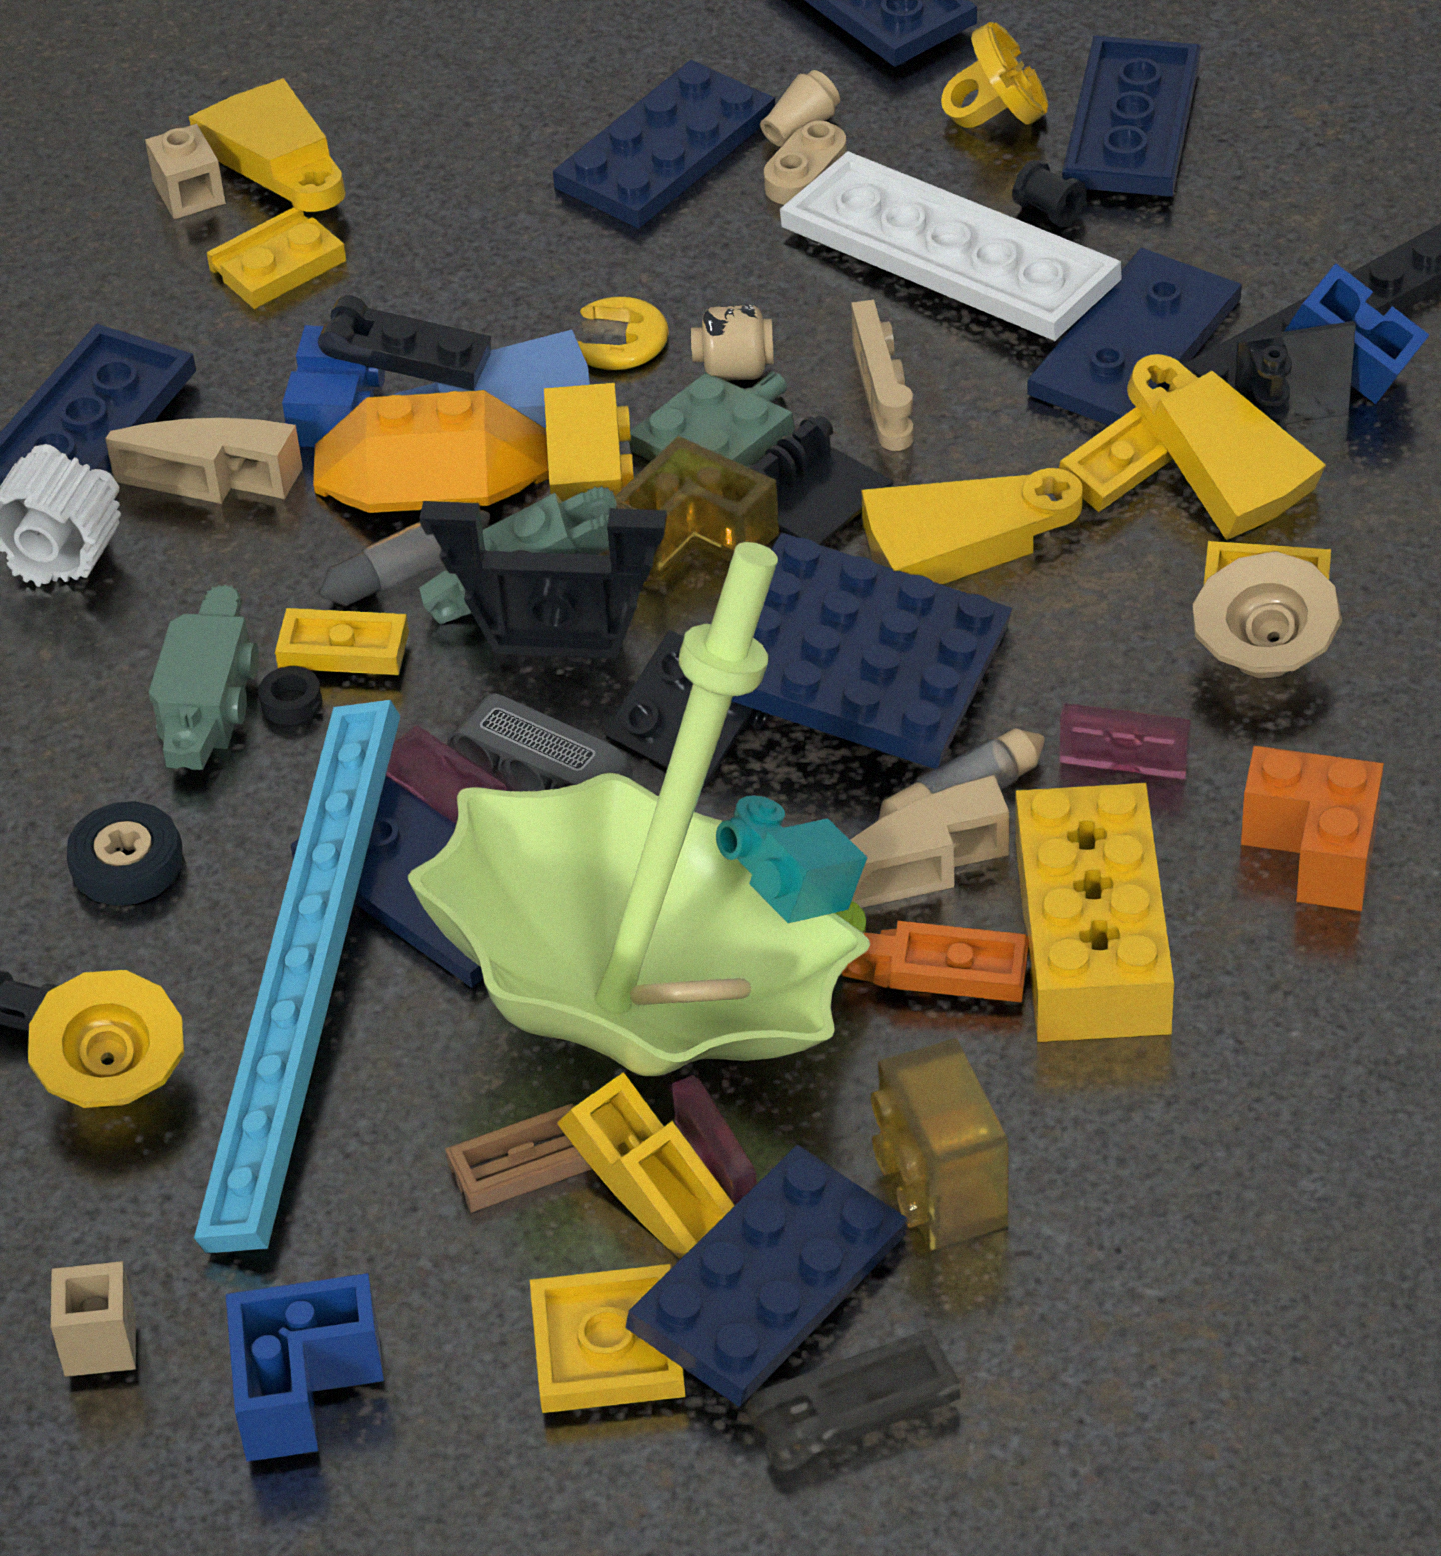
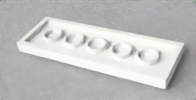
M849 151L780 208L781 225L783 228L1053 341H1056L1122 279L1121 261Z

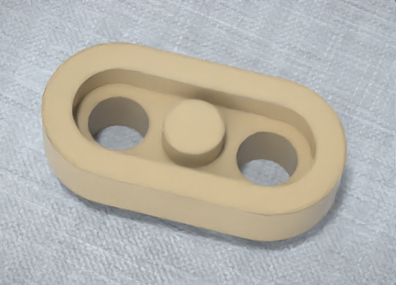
M822 120L812 121L798 128L764 167V186L768 198L776 203L785 205L847 152L844 131L838 126Z

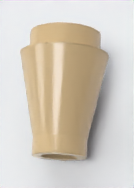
M812 70L807 75L798 74L770 114L761 121L760 126L764 135L770 142L781 147L798 128L812 121H826L832 118L835 114V107L840 103L839 92L832 81L819 71Z

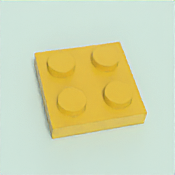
M670 1264L530 1280L542 1413L685 1397L683 1368L625 1328L628 1311L671 1269Z

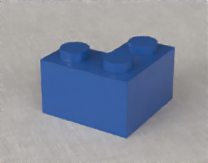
M369 1273L226 1294L234 1407L246 1462L319 1451L313 1392L384 1381L378 1322Z

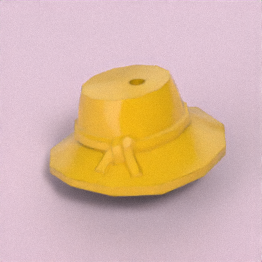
M127 970L84 972L47 992L29 1023L28 1063L30 1068L49 1093L83 1108L123 1106L163 1086L184 1056L182 1016L160 985ZM105 1058H111L114 1060V1062L110 1065H104L102 1063V1061Z

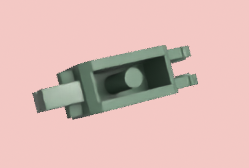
M594 487L593 489H588L586 493L581 492L564 502L561 501L556 493H553L484 529L485 550L505 552L525 550L531 553H589L599 555L609 550L607 523L610 508H616L615 506H617L613 491H609L608 487ZM445 570L419 587L423 606L439 624L471 614L464 601L466 591L456 574H450Z
M225 584L223 586L211 587L212 589L207 591V595H204L205 600L202 601L199 614H183L169 623L148 692L155 712L157 735L164 742L163 753L166 767L178 769L186 767L191 770H203L213 748L228 749L234 725L244 722L247 706L245 686L247 679L254 680L257 676L259 648L257 643L249 642L245 617L239 616L240 608H242L240 592L238 593L237 588L234 589L232 585L227 586Z

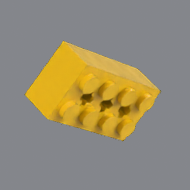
M1146 783L1016 790L1015 844L1025 934L1029 937L1028 962L1037 1042L1171 1035L1174 978Z

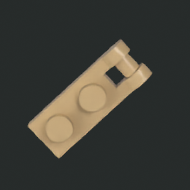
M874 299L852 302L853 349L879 443L882 447L891 451L907 449L913 443V422L908 418L913 411V393L910 388L905 386L901 360H891L890 356H894V338L891 324L889 321L880 322Z

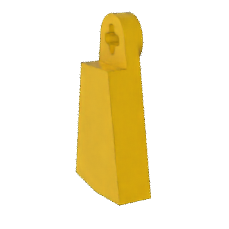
M284 78L233 95L188 116L190 125H198L218 162L290 200L296 209L305 212L323 211L338 205L345 198L346 191L342 172L330 157L326 136Z
M1160 354L1143 357L1134 366L1127 385V392L1131 402L1143 412L1226 541L1277 518L1316 488L1326 464L1216 373L1210 371L1198 378L1176 359ZM1150 379L1156 384L1163 382L1169 384L1168 392L1162 387L1150 388L1148 386Z
M1046 468L1033 472L1030 475L861 490L862 521L873 562L892 568L893 571L920 575L929 578L935 583L945 584L1032 554L1034 535L1067 525L1078 518L1082 511L1083 487L1079 478L1073 473L1059 468ZM1046 494H1053L1058 501H1051L1050 497Z

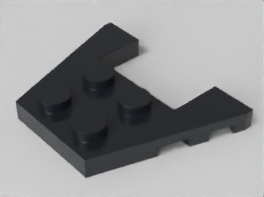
M423 501L419 519L426 536L433 534L441 548L439 558L447 572L456 574L466 591L464 601L495 654L617 659L636 610L638 597L644 581H647L651 571L654 555L664 537L667 510L610 508L607 523L610 556L592 555L589 553H531L525 550L513 552L487 551L484 546L479 503Z

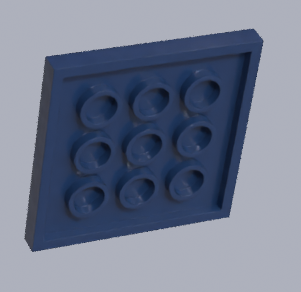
M781 532L772 548V551L778 557V562L753 636L765 648L768 654V665L760 685L753 692L741 696H733L732 702L938 770L1008 628L1012 607L991 601L989 598L979 594H969L935 583L924 576L893 571L892 568L877 564L866 557L852 556L819 545L810 539L794 537Z

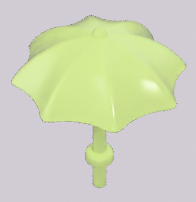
M754 542L739 543L735 547L712 623L694 626L684 635L679 653V666L685 677L693 683L659 796L630 778L616 773H604L580 784L541 791H504L479 787L464 788L457 795L458 820L455 831L447 845L434 858L416 867L408 875V881L419 902L441 932L465 956L481 967L484 983L490 998L506 1020L523 1031L539 1036L567 1040L596 1050L612 1058L630 1071L643 1076L665 1075L700 1059L748 1061L777 1058L804 1051L828 1040L835 1031L831 1012V1000L837 979L846 966L865 953L870 946L869 939L860 930L835 913L788 924L749 884L752 874L737 859H726L720 853L716 843V830L722 820L694 812L733 696H741L753 692L762 682L768 665V654L765 648L753 636L778 562L777 555L770 548ZM736 978L746 979L751 984V993L743 999L636 1005L630 999L632 988L643 984Z

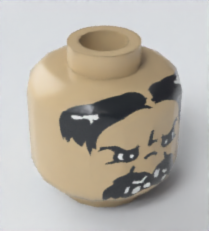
M753 305L708 308L703 315L702 327L691 328L692 362H704V369L707 374L725 381L758 379L762 376L765 365L774 364L772 319H763L760 309Z

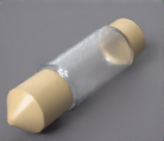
M1014 728L998 738L991 737L940 765L938 769H933L918 777L914 784L882 801L878 821L916 800L952 786L995 775L1000 790L1015 783L1019 776L1037 766L1045 742L1044 736Z

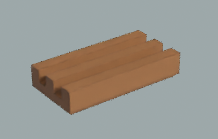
M573 1103L445 1148L447 1163L451 1172H454L456 1175L458 1187L461 1193L464 1192L466 1203L471 1213L592 1170L566 1135L534 1146V1143L564 1133L557 1122L574 1107ZM508 1153L506 1157L470 1169V1166Z

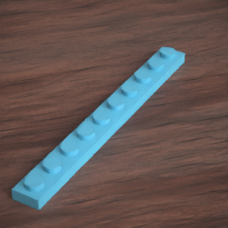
M391 700L333 707L194 1239L205 1253L268 1249L400 720V714Z

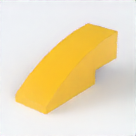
M624 1072L573 1107L557 1122L581 1156L614 1195L679 1259L694 1247L735 1206L674 1122L671 1121L666 1126H663Z

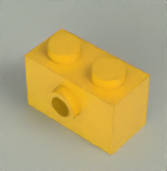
M615 383L544 388L550 494L556 493L561 501L564 502L581 492L586 493L588 489L600 488L601 486L603 488L608 487L609 491H613L617 503L615 507L617 509H624L623 490L635 488L632 454H620V442L631 441L629 407L617 406Z

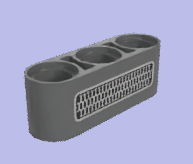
M496 693L488 694L447 738L450 754L463 769L508 791L559 789L580 784L604 773L620 774L631 780L633 778L630 762L613 745Z

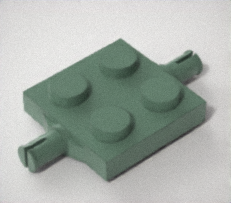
M772 371L752 388L743 389L705 372L630 431V451L652 461L654 464L635 478V485L638 491L643 496L647 494V498H652L655 493L672 480L694 482L715 493L719 492L739 476L746 466L754 464L764 456L765 451L771 446L776 445L779 439L783 436H789L795 431L793 413L772 403L774 399L787 390L784 378L778 373L775 376V372Z

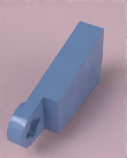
M571 329L491 350V354L474 391H487L546 429L544 388L590 385L588 365ZM435 382L401 391L394 395L472 390Z

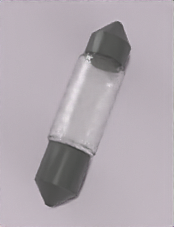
M480 510L482 529L484 530L490 520V514ZM419 521L362 548L359 554L328 568L320 595L324 599L347 607L378 591L385 592L443 564L439 558L441 548L433 534L426 536Z

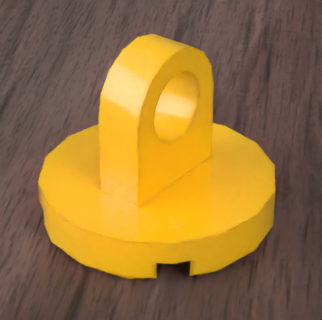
M989 22L974 30L971 40L978 61L955 75L944 88L941 102L945 113L956 124L964 128L983 124L1006 108H1009L1026 125L1033 124L1048 111L1049 103L1036 71L1031 69L1030 65L1022 69L1025 66L1024 63L1016 60L1015 57L1022 54L1018 43L1006 29L995 22ZM979 89L976 99L970 105L961 108L965 97L970 92Z

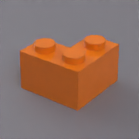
M1254 746L1244 791L1241 845L1300 853L1296 902L1362 911L1379 817L1384 763Z

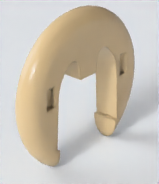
M741 978L643 984L632 988L630 999L636 1005L743 999L751 993V984L746 979Z

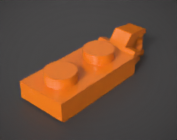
M898 921L896 929L881 930V934L862 932L869 939L870 946L865 953L849 963L842 972V976L873 982L885 988L889 986L891 989L1022 1002L1029 953V937L1026 934Z

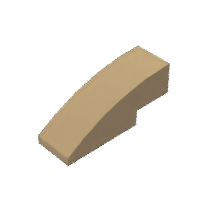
M240 418L179 419L112 430L105 438L112 473L116 482L222 504L231 488L285 499L303 469L296 425Z
M995 775L955 785L916 800L883 817L850 839L868 857L852 901L861 908L954 888V867L1009 855V810Z

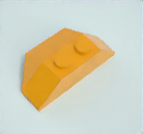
M485 390L367 397L315 444L314 492L324 497L330 495L341 503L368 513L421 510L423 501L479 503L480 506H489L520 492L532 482L538 484L549 479L546 429Z

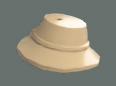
M1277 551L1238 558L1209 577L1192 604L1195 637L1219 661L1236 666L1243 673L1260 679L1280 677L1289 671H1295L1325 653L1343 621L1336 587L1311 562ZM1272 638H1279L1276 642H1270Z

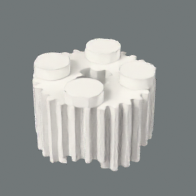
M47 444L35 446L25 458L21 457L14 464L0 486V552L8 554L6 557L9 560L7 565L12 569V575L23 576V581L25 582L32 580L37 587H40L41 584L49 583L51 579L57 582L59 577L64 582H68L71 577L75 580L79 579L80 576L88 577L120 523L118 519L121 516V512L117 510L120 504L114 500L119 493V485L110 473L101 469L90 471L88 464L80 465L79 460L75 457L71 461L67 458L66 454H61L58 449Z

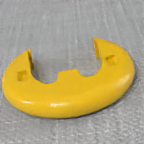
M622 296L608 297L594 301L580 310L581 315L587 319L594 320L596 318L629 322L625 331L626 344H593L577 341L589 366L604 370H625L638 367L656 357L666 345L669 334L667 321L660 310L644 300Z

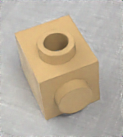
M197 124L171 129L164 134L145 139L153 183L174 220L226 204L218 160Z
M123 1261L52 1269L51 1330L65 1377L136 1369V1310Z

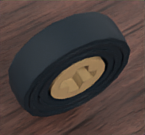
M136 801L118 802L93 810L76 824L68 838L67 864L78 889L92 900L114 906L138 904L158 896L174 882L182 868L183 845L181 836L171 817L156 806ZM124 849L128 851L135 849L134 853L127 856L121 851Z

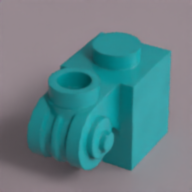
M754 795L741 798L736 804L734 817L730 820L722 821L718 825L716 843L720 853L726 859H737L752 874L749 884L788 924L849 909L868 857L828 818L783 828L782 823L785 818L783 807L774 800Z

